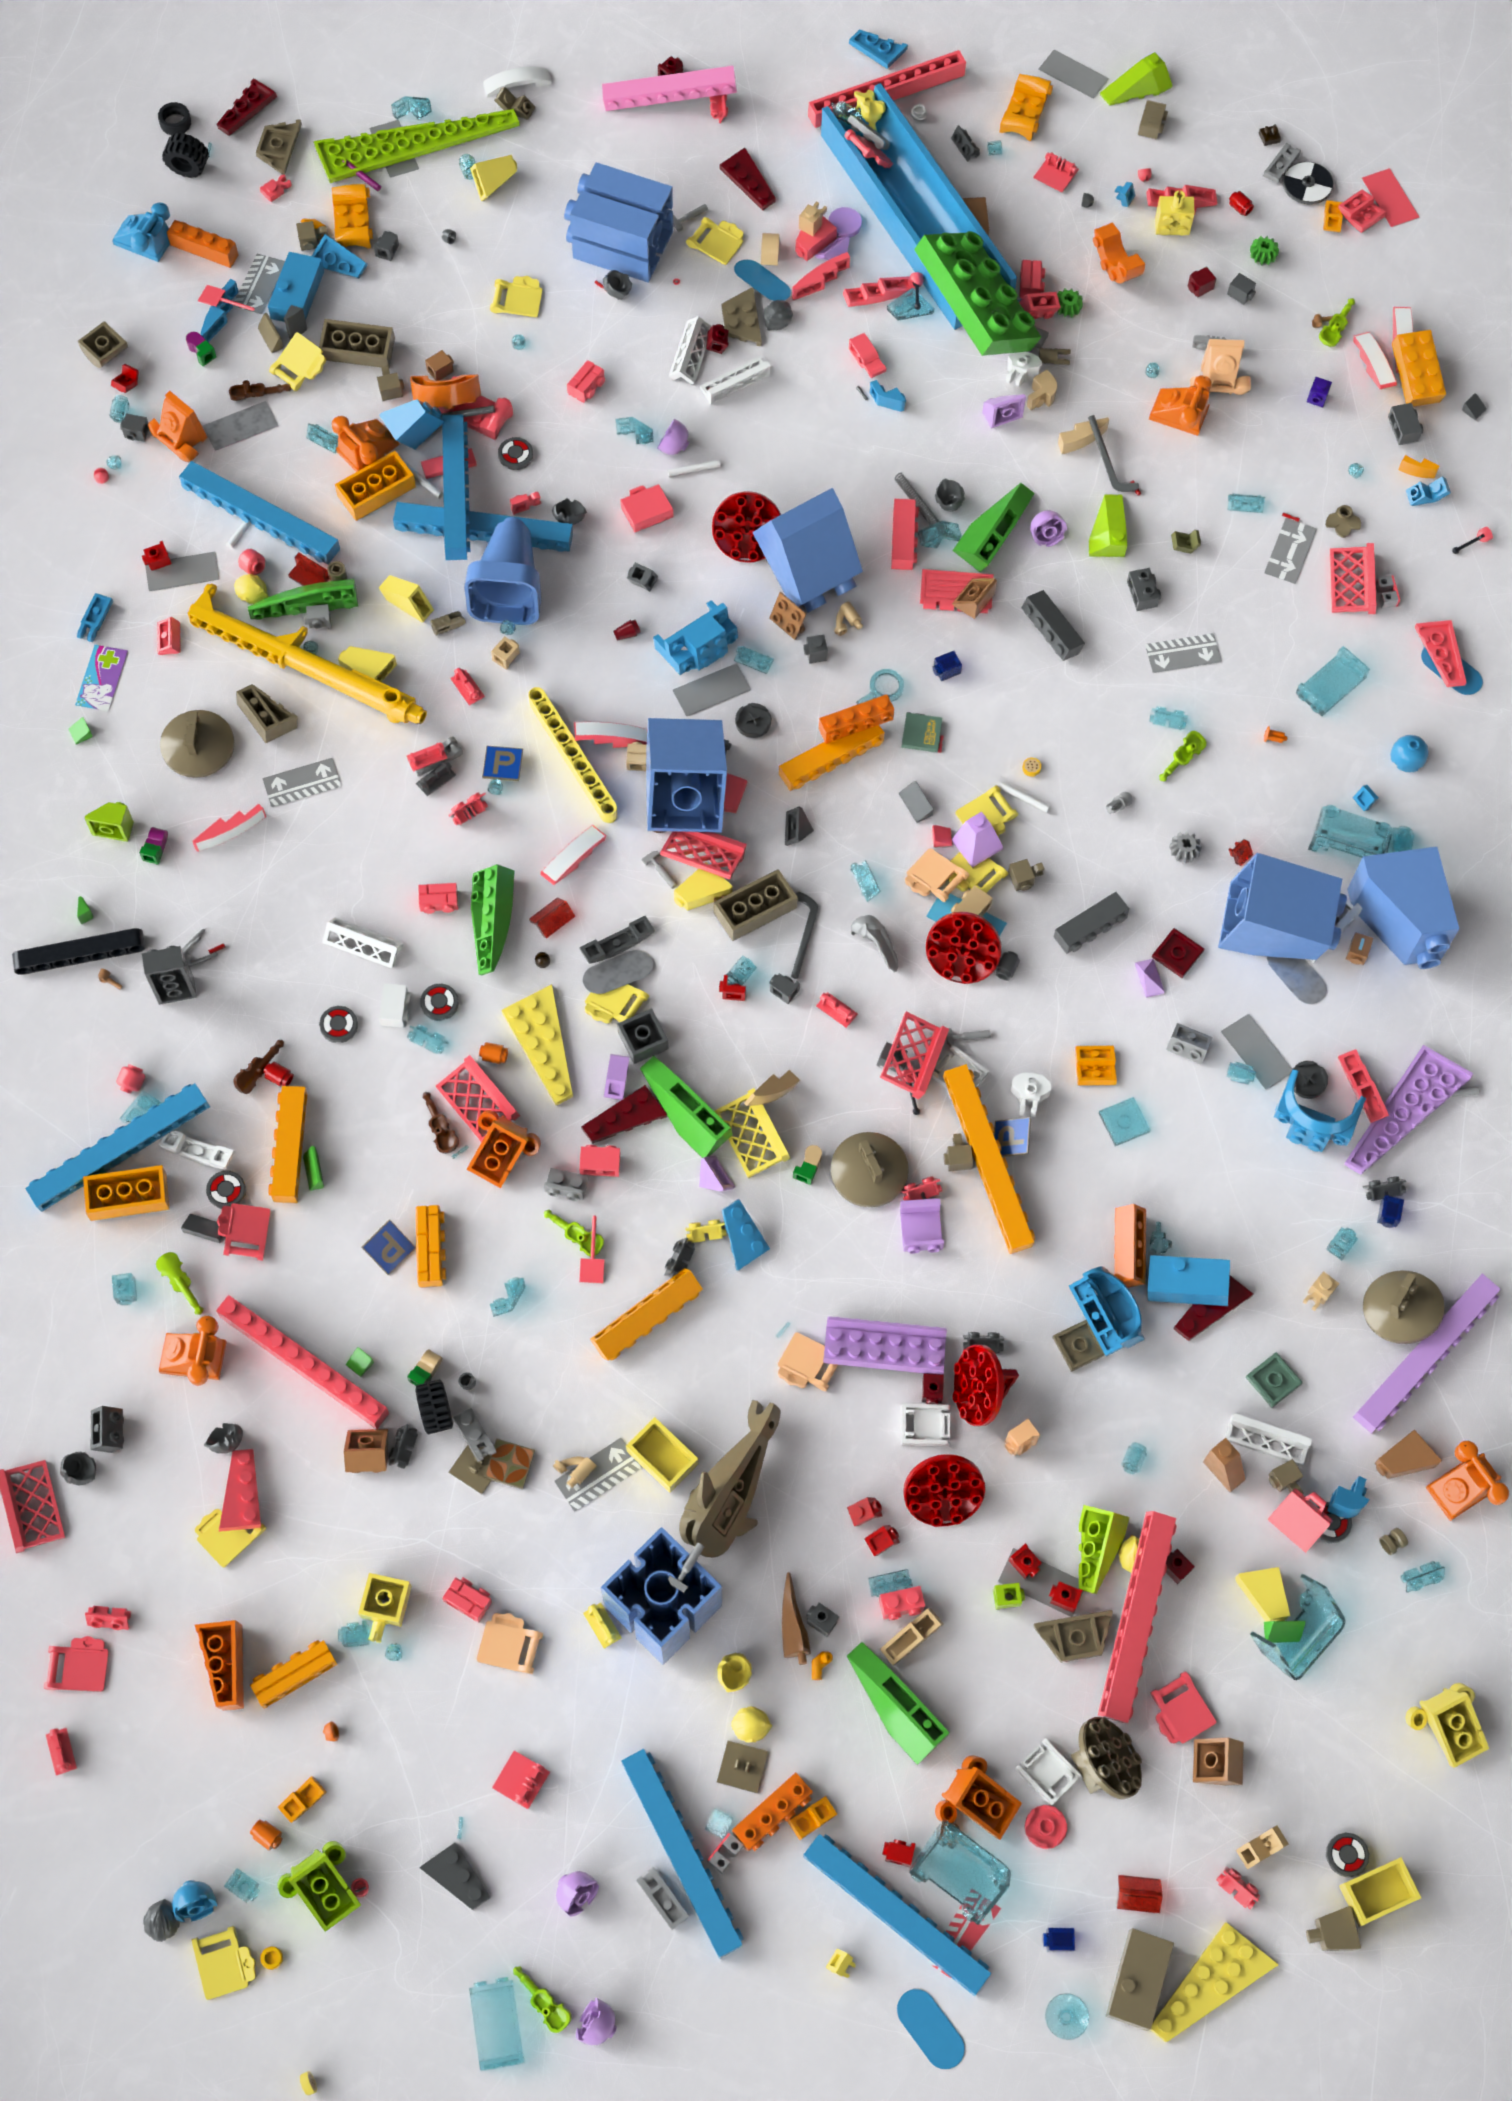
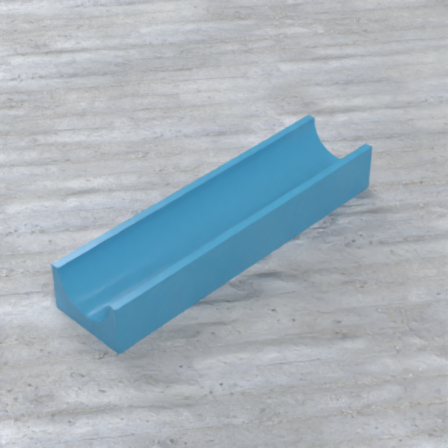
M881 83L875 85L873 92L875 100L883 101L886 109L881 119L876 122V129L879 134L890 142L889 149H880L893 163L890 168H884L879 165L874 157L865 158L863 152L851 140L845 138L847 130L852 129L851 123L847 121L850 115L858 116L869 125L861 116V109L849 115L838 117L833 114L829 106L822 108V138L914 272L923 274V285L954 330L963 325L914 251L924 235L942 234L944 232L966 233L968 231L977 233L982 238L983 248L989 257L999 264L1000 274L1006 283L1014 289L1016 288L1017 276ZM852 129L856 135L863 137L864 134L861 131L857 132Z

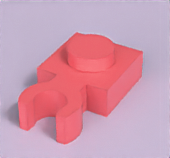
M283 174L278 178V181L272 179L261 186L260 192L272 202L284 194L283 189L290 188L292 184L290 180L284 182L286 181V176Z
M534 492L530 496H527V494L517 495L510 499L513 515L529 510L532 505H540L541 497L539 492Z

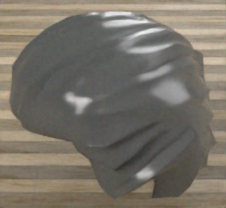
M611 270L603 278L604 290L618 300H622L631 291L632 282L627 274Z
M775 300L769 306H766L764 322L767 330H781L788 325L793 316L790 304L783 300Z
M945 478L936 489L935 499L943 510L956 511L965 500V492L958 482Z
M568 498L555 504L552 509L553 516L558 522L572 525L582 521L587 513L585 507L579 501L574 500L571 502Z
M223 1423V1428L216 1427L211 1432L204 1446L213 1452L226 1454L238 1448L243 1437V1430L238 1424Z
M85 1452L71 1453L62 1459L60 1474L69 1484L85 1485L95 1479L96 1463L94 1458L89 1457Z
M163 1899L154 1903L148 1909L143 1919L144 1931L157 1942H163L175 1935L180 1921L176 1920L170 1901Z

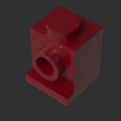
M670 56L662 64H658V76L683 73V62L678 57L673 58Z
M721 324L712 325L707 333L706 349L722 354L729 345V330L724 329V326Z

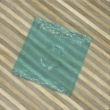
M1134 1097L1102 1109L1098 1113L1115 1146L1151 1131Z

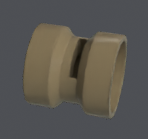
M334 561L328 565L327 571L330 581L347 579L345 565L342 562Z
M1397 1527L1391 1530L1389 1535L1379 1538L1382 1548L1390 1556L1396 1553L1398 1548H1404L1408 1545L1405 1534Z

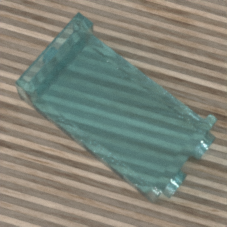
M1342 646L1332 660L1304 684H1299L1296 694L1302 701L1310 705L1314 712L1323 716L1367 678L1370 668L1345 646Z
M508 1977L495 1979L496 1983L488 1985L487 1981L474 1983V1987L469 1988L480 2071L525 2063L514 1981H509Z

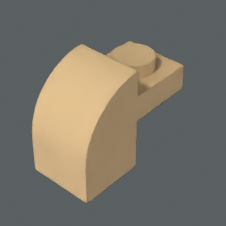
M762 233L761 265H778L779 234Z
M1048 370L1033 378L1032 389L1035 392L1030 394L1027 400V407L1030 410L1041 407L1044 402L1049 407L1055 400L1057 382Z
M1278 1825L1236 1851L1246 1868L1249 1869L1289 1845Z

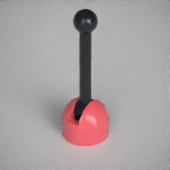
M919 272L910 275V283L915 288L916 303L914 305L916 310L921 308L919 303V287L924 282V276Z
M1486 526L1478 531L1476 538L1460 547H1454L1452 552L1458 554L1461 549L1478 540L1488 542L1493 539V534Z
M907 1069V1070H903V1071H901V1072H902V1074H905V1073H908V1072H910V1071H909V1069ZM912 1076L904 1077L906 1084L912 1086L914 1082ZM910 1092L914 1108L913 1114L919 1115L920 1109L917 1108L916 1100L912 1097L913 1093Z

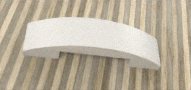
M520 67L503 71L484 81V87L487 97L498 95L503 87L510 88L535 83V86L538 87L552 84L547 68Z
M175 1130L163 1136L159 1143L160 1147L181 1157L220 1169L228 1167L235 1153L234 1150L219 1145L215 1147L186 1137L184 1133Z

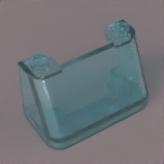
M1327 805L1321 808L1308 850L1317 852L1318 848L1325 847L1324 850L1328 851L1330 847L1361 858L1363 856L1388 853L1393 829L1388 823L1374 821L1338 809L1333 805Z
M943 1820L936 1828L909 1870L915 1881L925 1883L929 1879L962 1904L963 1916L968 1921L975 1922L977 1925L980 1924L1010 1887L1011 1872L1009 1868L946 1820Z

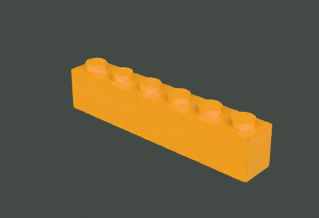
M880 725L827 744L823 742L779 765V776L790 791L799 789L806 782L818 779L821 774L833 771L836 766L848 763L853 757L863 755L872 747H878L884 741L885 732Z
M282 1086L281 1093H278L277 1101L280 1104V1110L276 1111L278 1129L274 1130L276 1147L272 1149V1158L275 1161L270 1169V1176L273 1177L272 1184H269L268 1189L269 1196L272 1197L274 1202H298L308 1096L306 1088L302 1086Z
M684 1268L590 1338L602 1358L607 1361L614 1360L621 1354L620 1352L623 1349L632 1347L640 1336L648 1335L656 1324L664 1323L668 1319L667 1316L672 1312L680 1311L684 1307L683 1304L688 1300L692 1301L697 1298L703 1288L691 1270Z

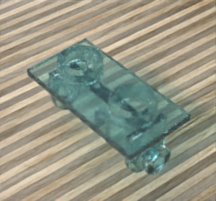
M844 101L838 102L837 105L833 102L831 103L833 114L836 118L845 121L848 125H851L847 121L850 115L858 116L860 119L863 118L861 110L855 107L852 108L851 105Z
M308 423L306 438L336 453L338 436L333 433L328 434V430L320 427L318 424Z
M1229 494L1227 510L1263 513L1265 497H1261V495Z
M738 646L736 650L737 655L734 659L737 663L765 674L768 673L774 661L768 655H763L745 646Z
M1156 706V709L1152 708L1151 712H1154V715H1150L1149 722H1152V724L1165 726L1166 720H1170L1168 727L1179 730L1181 728L1185 729L1186 722L1183 719L1188 718L1187 715H1184L1185 712L1174 710L1173 713L1166 711L1167 708Z
M866 860L860 865L857 863L851 865L850 871L854 874L859 884L862 896L868 902L881 892Z
M417 1024V1026L410 1025V1028L414 1030L413 1032L410 1031L407 1035L409 1041L423 1046L426 1040L428 1041L425 1046L426 1049L435 1054H442L444 1051L443 1043H449L444 1040L445 1036L437 1032L431 1034L427 1032V1027Z
M1432 1561L1420 1566L1423 1573H1420L1417 1568L1403 1572L1400 1578L1403 1583L1406 1582V1593L1418 1591L1429 1584L1439 1583L1444 1579L1445 1567H1441L1439 1562Z
M908 1569L868 1578L871 1597H879L880 1594L913 1587Z

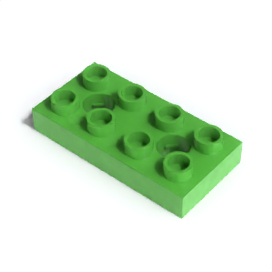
M972 231L966 233L944 232L942 234H928L922 237L914 251L981 355L1031 351L1041 339V335L1034 326L1035 320L1030 313L1024 311L1017 300L1018 294L1016 290L1006 283L1000 274L999 264L990 258L983 248L982 238Z

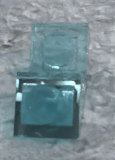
M404 96L391 104L393 116L397 120L409 112L418 120L432 112L428 98Z
M634 417L615 419L617 435L634 433L636 444L653 442V429Z
M946 521L938 522L918 532L921 546L938 548L942 539L959 541L962 537L959 525Z
M1407 826L1393 827L1392 852L1412 850L1415 836L1412 829Z
M515 1277L504 1283L508 1298H499L490 1304L493 1317L513 1311L526 1287L524 1278L519 1279Z

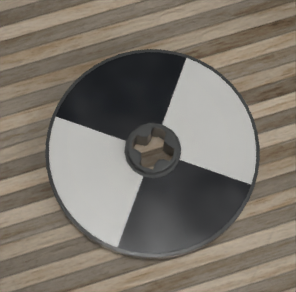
M1299 162L1292 165L1285 172L1283 178V187L1287 195L1302 204H1317L1326 200L1330 196L1334 184L1330 172L1325 167L1314 162Z

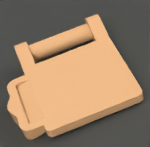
M929 848L907 871L905 883L915 893L928 896L932 892L942 902H946L949 898L948 895L962 880H966L970 875L966 870L956 866ZM955 872L957 876L947 885V887L943 891L939 890V888Z
M796 1332L778 1362V1367L780 1368L778 1376L789 1385L805 1388L809 1382L820 1390L827 1391L829 1387L828 1382L838 1365L829 1364L822 1379H816L824 1364L825 1346Z
M495 1613L492 1616V1620L486 1622L477 1661L533 1675L534 1668L532 1666L539 1639L542 1640L543 1633L523 1629L524 1621L510 1613ZM525 1637H531L525 1664L518 1665Z

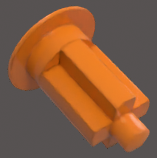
M1270 726L1266 728L1264 742L1267 740L1279 743L1287 741L1288 738L1284 732L1270 730Z

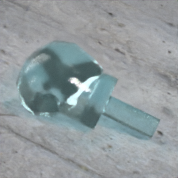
M1156 1222V1231L1152 1232L1150 1239V1250L1157 1254H1165L1168 1248H1171L1172 1241L1166 1239V1233L1161 1232V1222Z

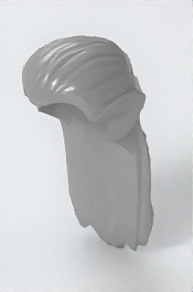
M871 915L861 916L853 921L851 934H861L863 938L874 941L887 967L894 973L897 972V955L893 950V945L885 930V926L876 917Z

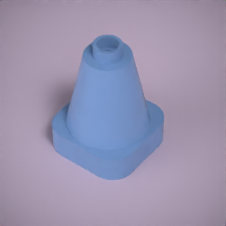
M507 518L504 522L499 523L495 527L481 560L472 562L467 568L464 586L467 612L476 620L529 625L535 623L539 618L541 606L540 575L534 566L530 530L518 518Z

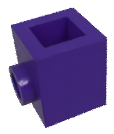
M1315 377L1307 403L1323 408L1332 382Z

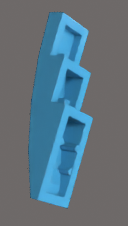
M232 279L222 288L226 291L222 298L232 301L238 294L236 281ZM220 301L217 307H210L201 329V336L206 341L210 342L228 322L226 314L233 308L232 304Z

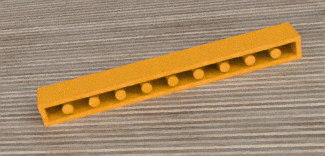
M967 1064L946 1070L943 1079L968 1145H971L972 1156L1009 1254L1031 1248L1034 1244L1035 1234L1032 1229L1029 1230L1027 1213L1021 1209V1197L1019 1193H1015L1013 1188L1015 1186L1014 1179L1007 1172L1008 1164L1005 1157L1002 1158L1000 1142L998 1139L995 1140L993 1124L988 1122L986 1117L988 1115L985 1104H981L980 1090L978 1087H975L973 1082L974 1074L971 1069H968Z

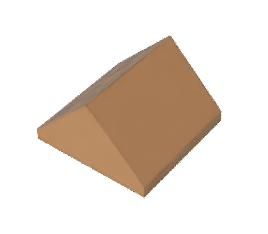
M996 578L972 579L954 600L953 606L975 619L995 595Z

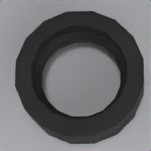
M170 102L160 108L158 120L163 132L172 135L176 133L182 134L189 130L191 117L185 105L178 102ZM173 114L184 116L178 123L171 124L165 121L166 118Z

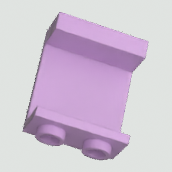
M940 1198L904 1200L900 1202L904 1252L908 1251L911 1254H915L924 1250L938 1252L940 1249H943L944 1239L942 1240L939 1212L941 1206Z

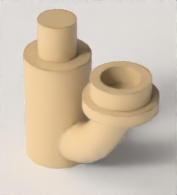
M850 602L842 604L836 616V628L834 630L838 636H842L847 632V626L843 623L844 616L850 625L855 626L857 630L863 627L861 623L862 618Z
M579 1456L560 1462L555 1460L553 1465L560 1474L567 1471V1466L578 1465L570 1474L571 1479L567 1482V1485L571 1488L577 1483L580 1485L597 1467L588 1457Z

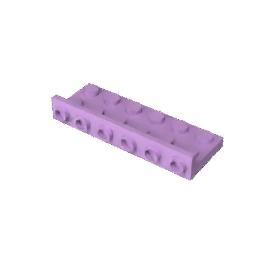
M827 1317L823 1363L943 1375L947 1329Z

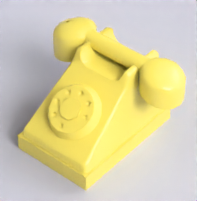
M1456 1683L1450 1689L1443 1688V1692L1426 1701L1421 1700V1708L1414 1706L1406 1713V1723L1415 1730L1423 1729L1428 1722L1447 1757L1449 1765L1453 1768L1489 1749L1472 1706L1475 1693L1463 1683Z

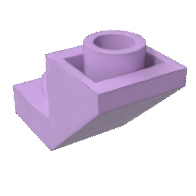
M610 1055L604 1097L623 1100L630 1057Z

